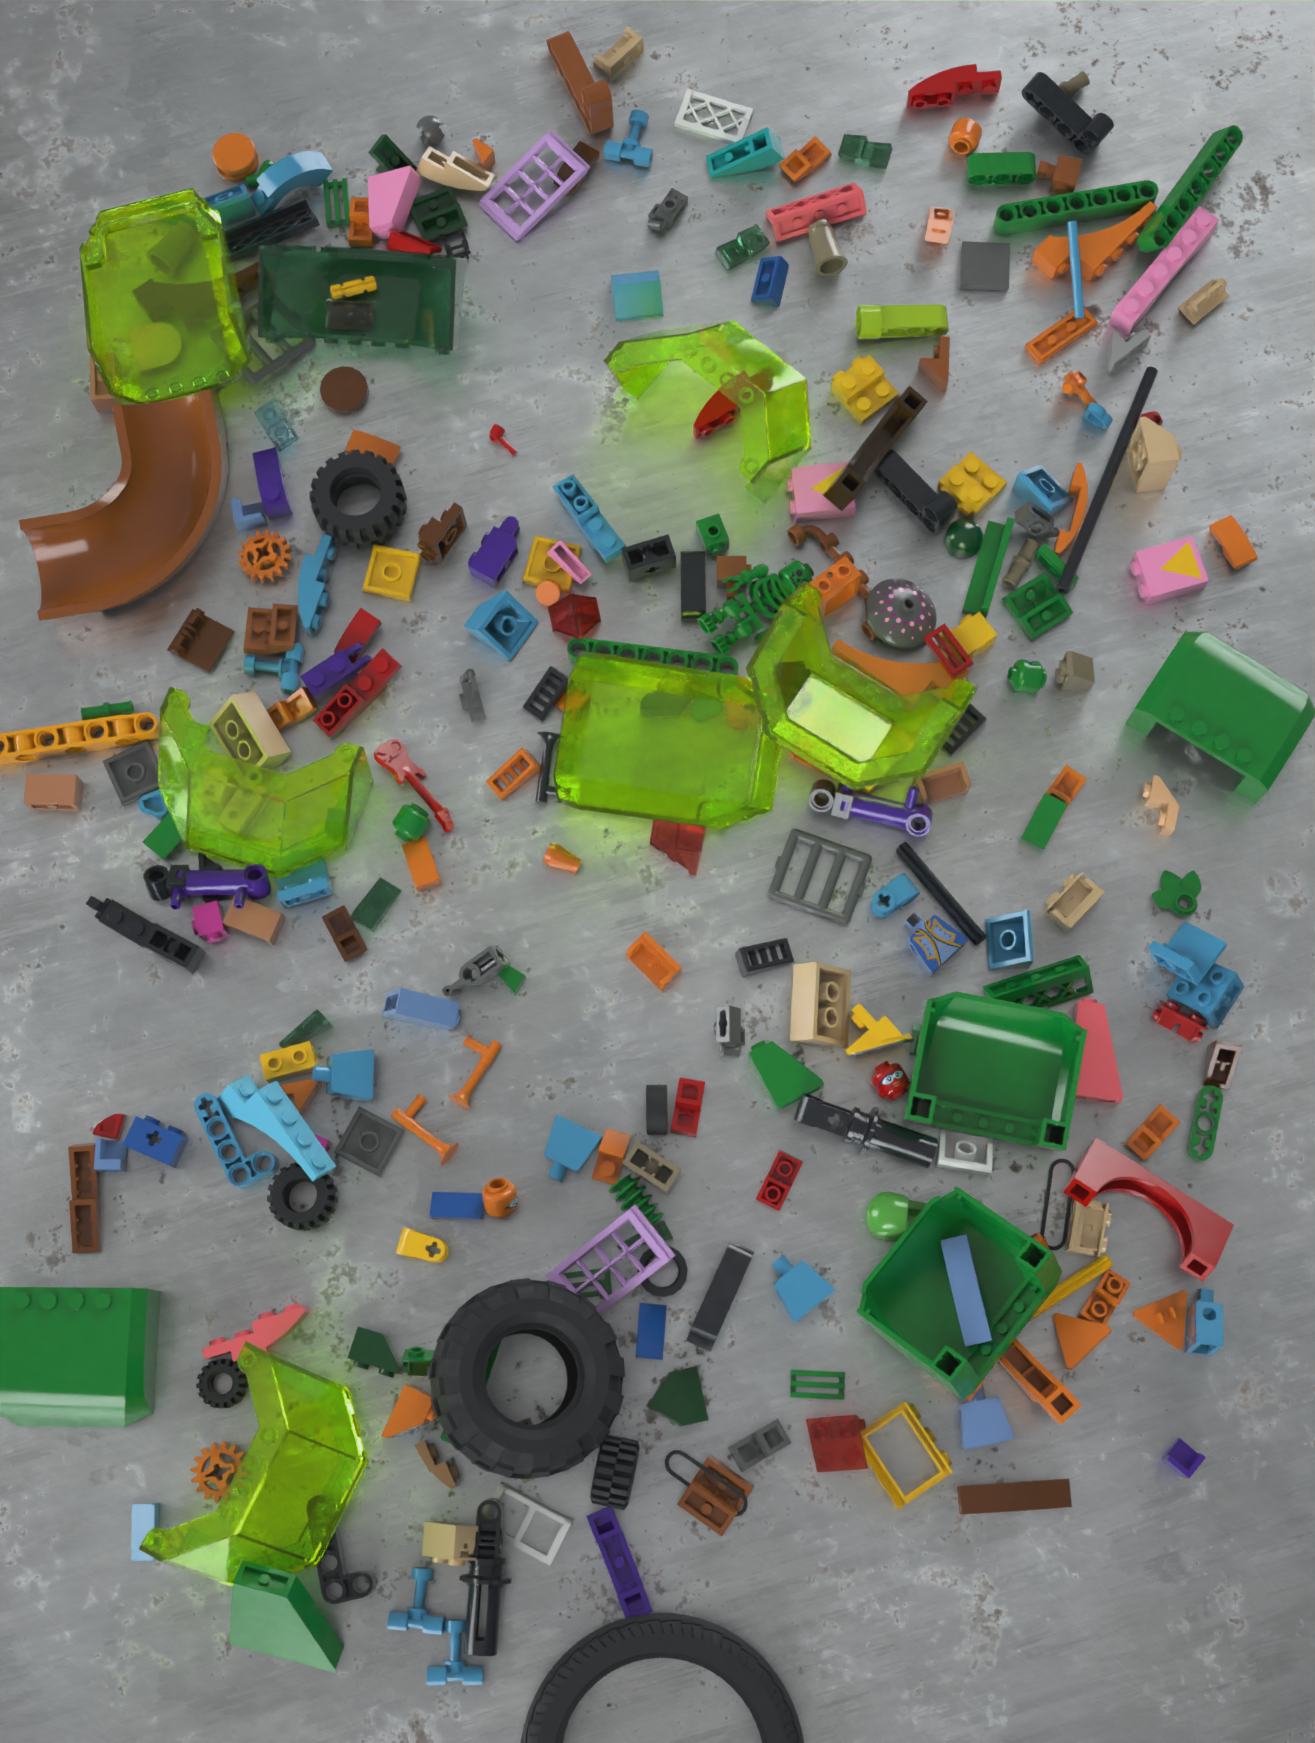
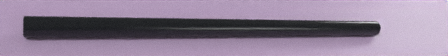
M1149 366L1145 370L1057 584L1056 591L1061 594H1067L1157 376L1158 370L1154 367Z

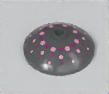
M901 578L884 580L871 590L866 599L865 614L870 628L876 636L891 646L905 649L917 647L925 642L923 640L924 636L935 629L937 615L931 598L919 585Z

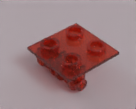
M857 1415L806 1419L817 1472L868 1469L861 1437V1430H865L866 1427L864 1419H860Z

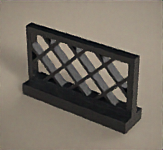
M304 197L217 235L228 259L232 263L317 227L320 224Z

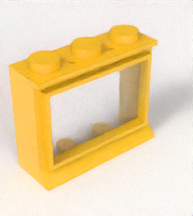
M906 1401L851 1437L852 1442L856 1444L864 1460L871 1467L881 1486L886 1490L898 1510L953 1473L949 1467L953 1464L944 1450L938 1451L934 1445V1442L937 1441L935 1435L929 1427L923 1428L918 1420L921 1418L919 1411L913 1403L908 1405Z

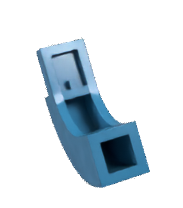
M303 151L294 153L277 161L258 177L259 187L250 199L259 213L264 215L273 211L282 198L290 191L306 185L320 187L323 184V180L328 178L333 169L321 152Z

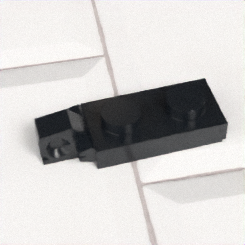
M90 896L86 905L97 911L94 917L100 923L143 948L142 944L154 925L152 922L113 899L106 898L102 902Z

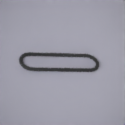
M1067 1159L1055 1160L1049 1169L1040 1232L1042 1237H1044L1053 1169L1058 1163H1066L1070 1166L1072 1174L1075 1170L1074 1165ZM1069 1196L1062 1242L1057 1246L1048 1245L1050 1250H1058L1065 1245L1072 1198Z
M674 1450L666 1456V1470L686 1486L690 1485L688 1481L673 1472L669 1466V1459L675 1454L682 1455L743 1499V1508L736 1516H740L746 1511L748 1506L746 1496L681 1450Z

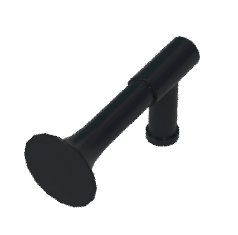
M537 732L543 741V755L535 802L547 803L548 795L570 799L571 788L549 786L553 748L556 741L563 736L552 732Z

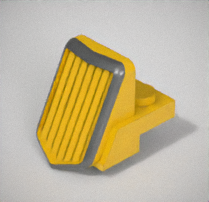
M860 1003L850 1010L853 1014L850 1019L859 1029L863 1027L867 1029L844 1050L850 1057L857 1058L856 1056L903 1043H913L914 1039L909 1033L902 1035L885 1015L878 1021H875Z

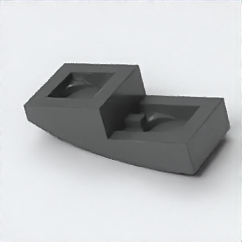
M776 1419L728 1447L740 1471L743 1472L791 1444V1441L780 1421Z

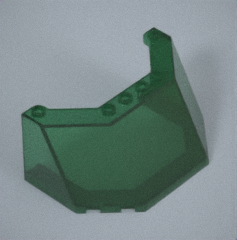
M261 245L259 246L258 337L265 338L267 343H280V339L324 338V343H338V339L348 340L350 345H362V341H371V346L386 347V343H395V348H410V345L435 349V354L450 355V351L457 349L467 257L457 256L456 258L452 255L443 254L433 255L335 246L321 247V251H316V246ZM374 276L376 280V290L369 292L364 290V293L349 297L343 295L342 298L336 300L331 297V285L339 284L341 286L344 282L360 278L364 280V277Z

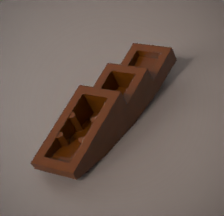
M1069 1479L957 1486L959 1514L1072 1507Z

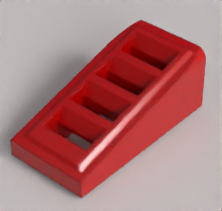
M403 230L390 232L387 250L419 254H437L442 251L441 246Z

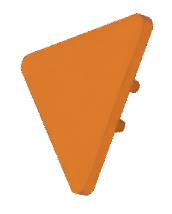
M1182 1290L1133 1311V1316L1174 1348L1181 1350L1184 1343L1188 1293Z
M1059 1313L1053 1315L1066 1367L1069 1370H1073L1111 1333V1328L1107 1325Z

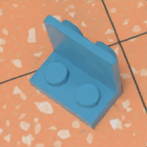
M320 846L282 856L271 861L279 891L276 893L279 902L284 908L334 894Z
M1184 922L1168 944L1164 943L1161 945L1153 941L1147 949L1156 964L1198 985L1225 950L1227 944L1188 922Z
M1214 963L1198 985L1178 975L1166 995L1169 999L1202 1013L1208 1025L1218 1029L1244 989V985L1236 972Z

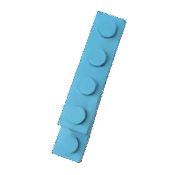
M248 1074L230 1083L217 1098L231 1120L237 1118L265 1132L279 1143L303 1168L312 1182L331 1172L336 1167L277 1081L259 1089Z

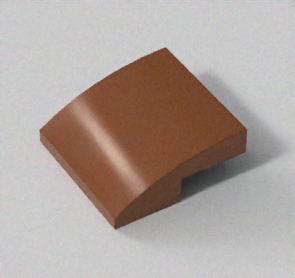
M273 603L272 609L248 607L244 654H271L294 649L298 605Z
M711 1455L708 1456L703 1464L704 1467L740 1490L746 1496V1499L754 1488L751 1483ZM700 1468L677 1505L720 1536H723L743 1505V1499Z

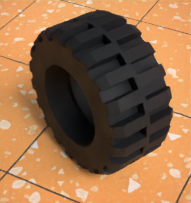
M351 450L352 454L347 455L344 451L338 454V458L333 460L331 457L325 461L327 465L325 468L321 466L317 470L318 479H312V490L309 492L311 508L321 530L326 535L332 536L334 540L336 539L337 544L345 547L348 543L351 549H359V545H364L365 549L372 548V543L378 542L380 545L386 542L385 537L387 535L392 537L397 532L396 525L398 527L402 525L404 521L403 515L407 511L406 493L396 468L392 463H387L385 457L381 455L375 457L374 453L368 450L364 454H361L359 450ZM368 484L380 490L381 496L378 503L365 514L347 515L337 509V501L340 495L351 486Z

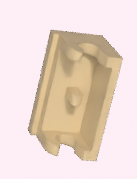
M629 27L624 29L625 33L622 35V38L602 56L597 54L594 57L596 60L593 62V66L610 81L615 79L644 52L643 37Z

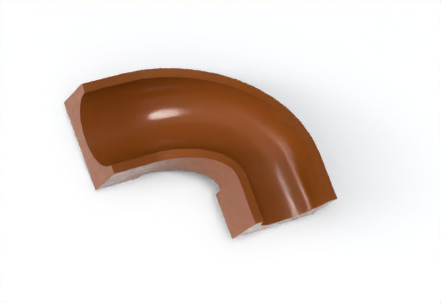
M205 390L192 396L168 401L113 405L112 411L122 459L120 475L113 487L103 497L84 508L19 520L20 529L26 534L32 546L41 584V606L37 611L39 621L99 612L133 602L155 591L171 580L198 553L218 519L228 480L226 447L228 440L218 393L212 390Z

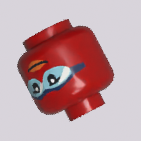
M885 1061L874 1068L876 1073L871 1077V1083L882 1099L889 1098L891 1102L908 1092L907 1087L910 1084V1080L899 1063L889 1064L888 1061Z

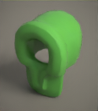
M894 1192L876 1194L868 1202L866 1209L867 1227L870 1233L877 1239L896 1242L926 1206V1203L910 1200L908 1197Z

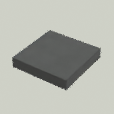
M962 241L960 289L1008 291L1010 243Z
M149 740L102 761L123 806L139 800L145 794L169 785Z
M359 1106L334 1153L381 1178L406 1131Z

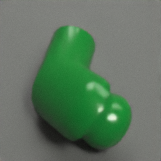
M266 160L261 165L257 174L247 175V187L259 186L257 182L258 177L273 165L274 162Z

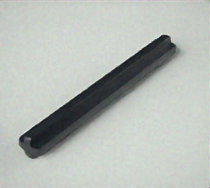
M907 842L900 844L896 848V853L974 945L977 946L983 942L986 934Z

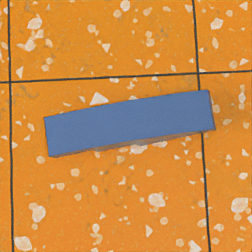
M967 1234L941 1240L965 1347L993 1341Z

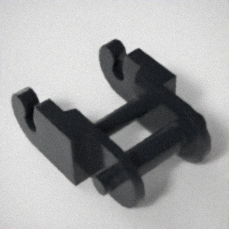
M464 230L460 231L463 239L460 245L451 247L450 244H447L445 237H441L446 254L450 256L448 258L453 261V264L455 259L465 256L469 259V254H471ZM463 247V252L453 255V250Z

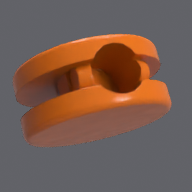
M240 133L224 135L213 147L212 156L218 172L225 179L242 181L246 179L247 175H253L259 165V157L254 143L246 135Z

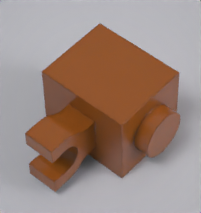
M1059 155L1056 166L1041 160L1036 177L1042 180H1052L1049 192L1056 195L1073 193L1083 160Z
M717 556V588L731 589L735 581L721 582L725 577L740 575V572L745 569L747 571L751 570V564H747L746 556ZM742 584L739 588H746V585ZM737 590L727 592V600L734 598L735 601L736 599L733 595L737 593Z

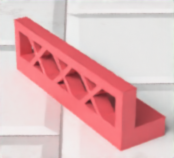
M850 183L766 210L765 213L766 218L772 223L775 240L779 242L807 233L810 224L815 223L817 220L825 219L832 225L866 214L867 211L863 190L855 183Z

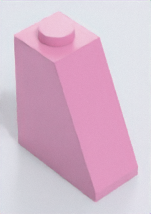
M411 166L368 177L369 227L380 239H389L390 232L402 231L404 229L421 183V177Z

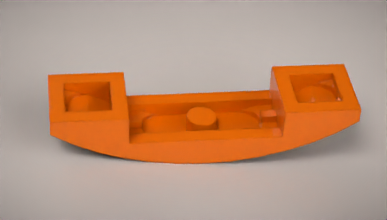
M1077 463L1068 491L1069 495L1077 497L1069 531L1060 529L1053 551L1059 558L1067 552L1073 543L1086 511L1088 486L1086 474L1081 463Z

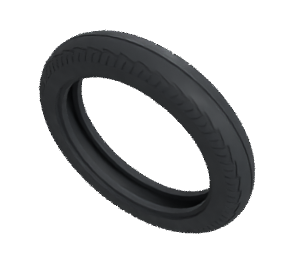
M649 1613L620 1619L595 1630L578 1641L556 1662L541 1683L530 1705L521 1737V1743H563L564 1734L573 1711L588 1690L610 1672L632 1662L653 1658H672L699 1665L713 1672L729 1684L750 1710L759 1730L762 1743H804L802 1729L794 1704L784 1684L769 1663L746 1641L729 1630L704 1619L675 1613Z

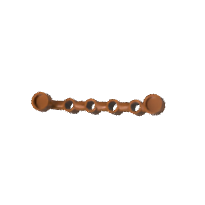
M795 524L787 530V535L795 546L798 547L807 540L806 535H813L819 541L821 549L831 556L834 564L844 556L854 564V559L848 551L841 554L836 548L839 545V540L834 533L831 532L826 535L824 531L814 525L800 527ZM860 570L861 579L858 592L862 595L866 604V599L871 592L866 585L869 582V578L863 570ZM867 620L861 624L862 631L869 640H874L878 637L870 628Z

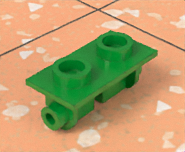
M422 1347L405 1349L401 1362H403L402 1372L407 1373L409 1376H427V1367H430V1360L435 1350H425Z

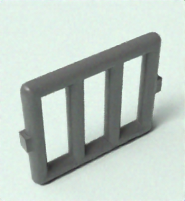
M275 294L268 295L210 334V339L224 353L226 362L231 367L235 366L252 385L258 383L316 343L315 338L300 323V317L295 311L291 313ZM272 305L303 341L291 347L261 312ZM254 318L284 353L272 360L242 324ZM234 330L265 366L253 373L222 337Z
M792 829L782 855L777 858L775 864L777 869L768 890V897L847 925L851 920L858 898L862 897L865 886L863 884L871 865L872 857L867 853L802 830ZM799 840L811 844L812 848L795 894L792 896L779 890ZM825 849L836 853L817 905L803 899L821 850ZM847 857L859 861L860 865L843 912L840 913L829 909L828 905Z

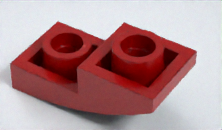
M779 1150L756 1200L780 1211L803 1161Z

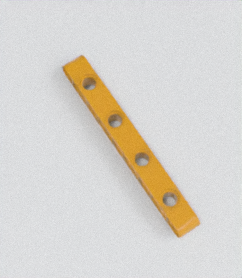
M143 712L0 733V746L4 745V749L0 753V766L131 746L146 740L154 741L161 737L163 727L153 714ZM148 723H154L152 729L144 731ZM104 730L103 736L95 738V734L98 731ZM54 738V742L50 746H45L48 739Z

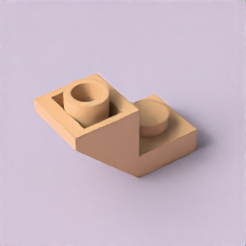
M1154 775L1149 782L1144 784L1142 797H1146L1144 806L1162 809L1157 825L1161 826L1160 834L1170 836L1176 827L1179 804L1160 776Z

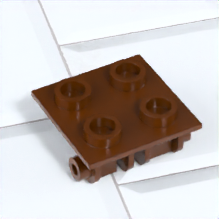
M196 608V610H191L167 651L210 673L235 631L204 615V611Z

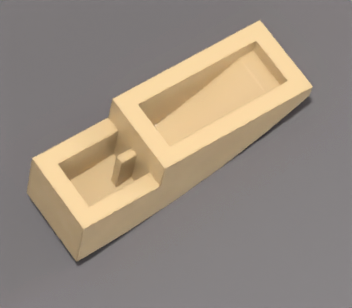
M430 146L422 156L416 169L418 174L429 180L466 190L486 191L495 177L491 172L455 151L452 152L450 157H447Z

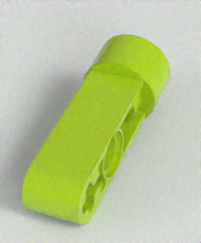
M874 304L857 306L856 335L858 340L939 337L949 332L947 307L941 304L883 306Z

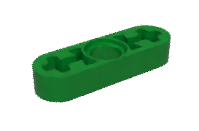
M1206 1086L1197 1093L1187 1145L1189 1157L1197 1162L1207 1160L1214 1151L1223 1102V1094L1216 1086ZM1209 1091L1212 1092V1097L1216 1098V1101L1211 1102L1209 1110H1214V1114L1210 1111H1200V1108H1207L1208 1101L1203 1098V1095L1208 1094ZM1201 1116H1206L1211 1120L1212 1127L1209 1131H1204L1198 1126V1120ZM1196 1133L1200 1136H1210V1139H1203L1202 1146L1204 1149H1207V1152L1202 1153L1200 1156L1198 1151L1194 1149V1146L1199 1145L1201 1137L1195 1136Z

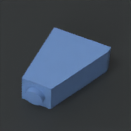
M399 988L387 992L381 1017L448 1030L455 1028V1025L459 1023L461 1010H459V1002Z

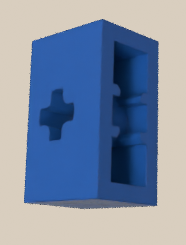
M145 1115L144 1119L136 1116L122 1145L176 1168L189 1140L182 1136L184 1131L171 1125L168 1126V1129L158 1126L159 1120ZM154 1136L162 1139L160 1144L152 1141Z

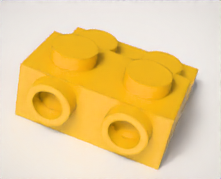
M867 355L865 358L858 356L851 363L850 369L846 372L843 370L838 371L832 377L830 391L860 425H863L899 397V392L884 377L885 371L870 355Z
M970 451L958 465L955 464L939 480L937 489L939 493L942 491L948 492L955 500L958 510L965 516L969 515L975 519L1006 487L1007 481Z

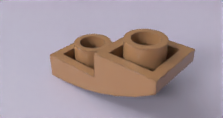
M423 1440L415 1444L423 1462L442 1483L451 1489L459 1486L457 1480L461 1477L454 1463L450 1465L448 1460L438 1464L436 1459L440 1458L434 1443L429 1444L428 1440Z

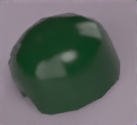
M962 518L953 521L948 527L944 538V545L947 551L954 557L962 559L974 556L978 552L983 540L981 527L970 519Z

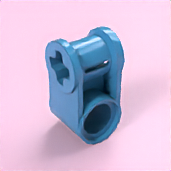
M905 872L901 873L874 894L870 905L871 912L878 918H886L901 907L912 902L919 896L920 892ZM879 900L881 903L887 902V907L885 905L879 906Z

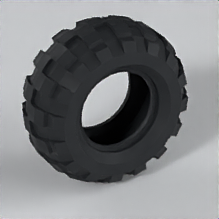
M526 1278L510 1280L491 1286L474 1295L457 1309L456 1313L445 1324L436 1341L437 1345L430 1360L428 1379L431 1385L430 1400L435 1418L439 1420L445 1432V1437L456 1451H460L472 1464L487 1472L499 1474L506 1478L532 1479L549 1477L569 1470L583 1462L584 1458L593 1450L599 1448L609 1435V1429L621 1409L624 1398L622 1395L623 1377H625L624 1359L620 1356L616 1344V1339L618 1338L610 1323L604 1321L596 1311L597 1307L583 1295H577L566 1289L565 1285L549 1280L537 1281ZM514 1334H531L548 1341L562 1357L567 1371V1389L561 1405L548 1419L535 1425L521 1424L504 1416L493 1404L486 1387V1366L493 1349L502 1339Z

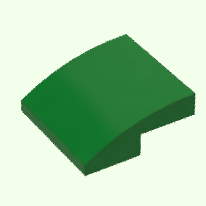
M1045 572L1002 598L1014 619L1030 639H1034L1073 614L1064 596L1061 593H1057Z

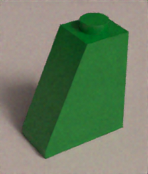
M764 1040L753 1045L751 1047L752 1051L748 1053V1057L777 1112L799 1101L803 1093L810 1095L824 1087V1082L820 1077L773 1041L765 1043Z

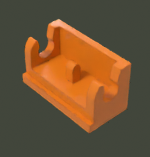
M646 931L627 949L628 952L625 954L661 992L682 972L681 966Z

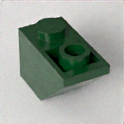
M357 1327L347 1357L354 1360L353 1366L368 1370L369 1365L380 1368L379 1374L394 1378L395 1373L402 1375V1365L387 1335Z

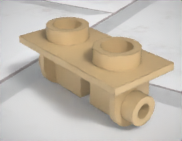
M1223 278L1212 279L1182 303L1178 309L1195 325L1229 297V294L1225 291L1226 281Z

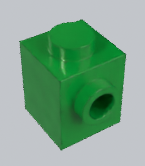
M719 513L696 521V532L706 556H717L723 554L726 549H729V537Z

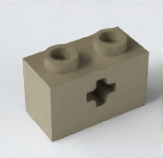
M638 1141L635 1142L622 1162L625 1168L665 1194L669 1193L682 1173L680 1168Z

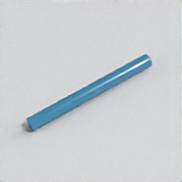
M1077 221L1067 222L1074 314L1075 319H1083L1085 315Z

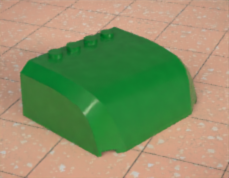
M1186 631L1125 724L1146 737L1156 722L1241 773L1243 777L1234 791L1256 804L1270 789L1315 716V707L1307 691L1208 631Z
M956 991L927 999L903 1120L1047 1150L1065 1151L1087 1030L1083 1029L1063 1012Z
M955 1187L954 1191L942 1197L937 1196L926 1204L864 1281L861 1290L860 1306L856 1312L891 1346L963 1400L977 1389L1052 1293L1062 1275V1270L1052 1251L959 1187ZM966 1234L993 1340L967 1347L964 1344L941 1246V1240Z
M0 1287V1417L17 1426L127 1427L148 1415L154 1414L161 1291L147 1288Z

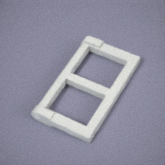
M501 1482L497 1486L493 1498L501 1501L505 1493L530 1506L515 1538L503 1532V1541L551 1566L569 1528L572 1526L573 1520ZM490 1504L485 1517L492 1519L497 1508ZM536 1510L562 1523L547 1555L521 1541Z

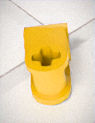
M403 1227L395 1253L415 1259L419 1258L440 1263L447 1259L449 1246L441 1239ZM437 1245L441 1252L434 1255L433 1252H430V1248Z

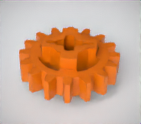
M266 529L264 534L261 535L257 530L255 532L256 537L253 538L247 535L249 542H241L240 545L244 550L238 551V555L241 558L238 562L241 568H243L245 575H250L253 581L259 577L262 583H265L266 578H270L272 582H275L274 576L278 575L282 578L284 577L282 570L290 569L286 562L293 561L291 554H289L292 552L291 547L287 545L288 542L285 537L280 538L277 531L271 535L269 530ZM277 547H279L281 550L280 557L277 555ZM250 556L253 557V566L250 564Z
M224 1441L219 1448L216 1442L211 1443V1451L207 1448H202L203 1457L197 1456L194 1458L198 1466L191 1468L190 1471L197 1473V1477L191 1479V1482L199 1483L195 1491L197 1493L205 1491L204 1499H210L214 1495V1502H220L222 1496L225 1501H230L231 1493L239 1496L241 1494L239 1487L248 1486L247 1482L244 1481V1477L251 1476V1472L245 1471V1467L251 1463L250 1461L243 1462L242 1458L246 1452L237 1453L238 1445L233 1444L228 1448V1442ZM223 1453L230 1455L235 1462L227 1461ZM210 1459L211 1464L207 1471L204 1472L205 1465ZM220 1468H231L222 1476H211ZM238 1472L237 1479L232 1485L231 1480L234 1474ZM211 1481L217 1485V1489L219 1490L213 1489L207 1484V1482Z

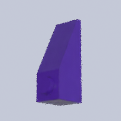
M274 447L252 453L258 488L268 519L272 520L292 515L293 512L277 448Z

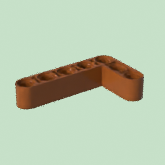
M567 31L547 39L549 52L589 133L594 135L614 127L612 96L605 79L597 82L594 81L570 32Z

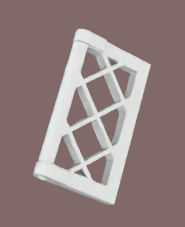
M687 89L674 126L732 144L744 138L754 114V109ZM694 98L703 101V103L692 107L691 100ZM713 104L726 109L714 114L710 105ZM707 107L711 116L700 121L695 111ZM736 111L745 115L737 121L732 112ZM692 113L696 123L684 120L685 116ZM729 113L733 123L721 127L717 118ZM714 120L718 130L702 125ZM734 127L738 130L736 136L725 133V131Z

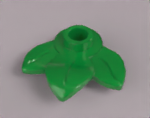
M1163 871L1160 878L1161 890L1152 893L1154 902L1162 909L1173 910L1178 916L1187 917L1192 915L1197 909L1196 897L1201 892V882L1195 871H1191L1181 879L1170 871ZM1180 901H1185V902H1187L1188 907H1187V908H1182V907L1179 905V902H1180Z

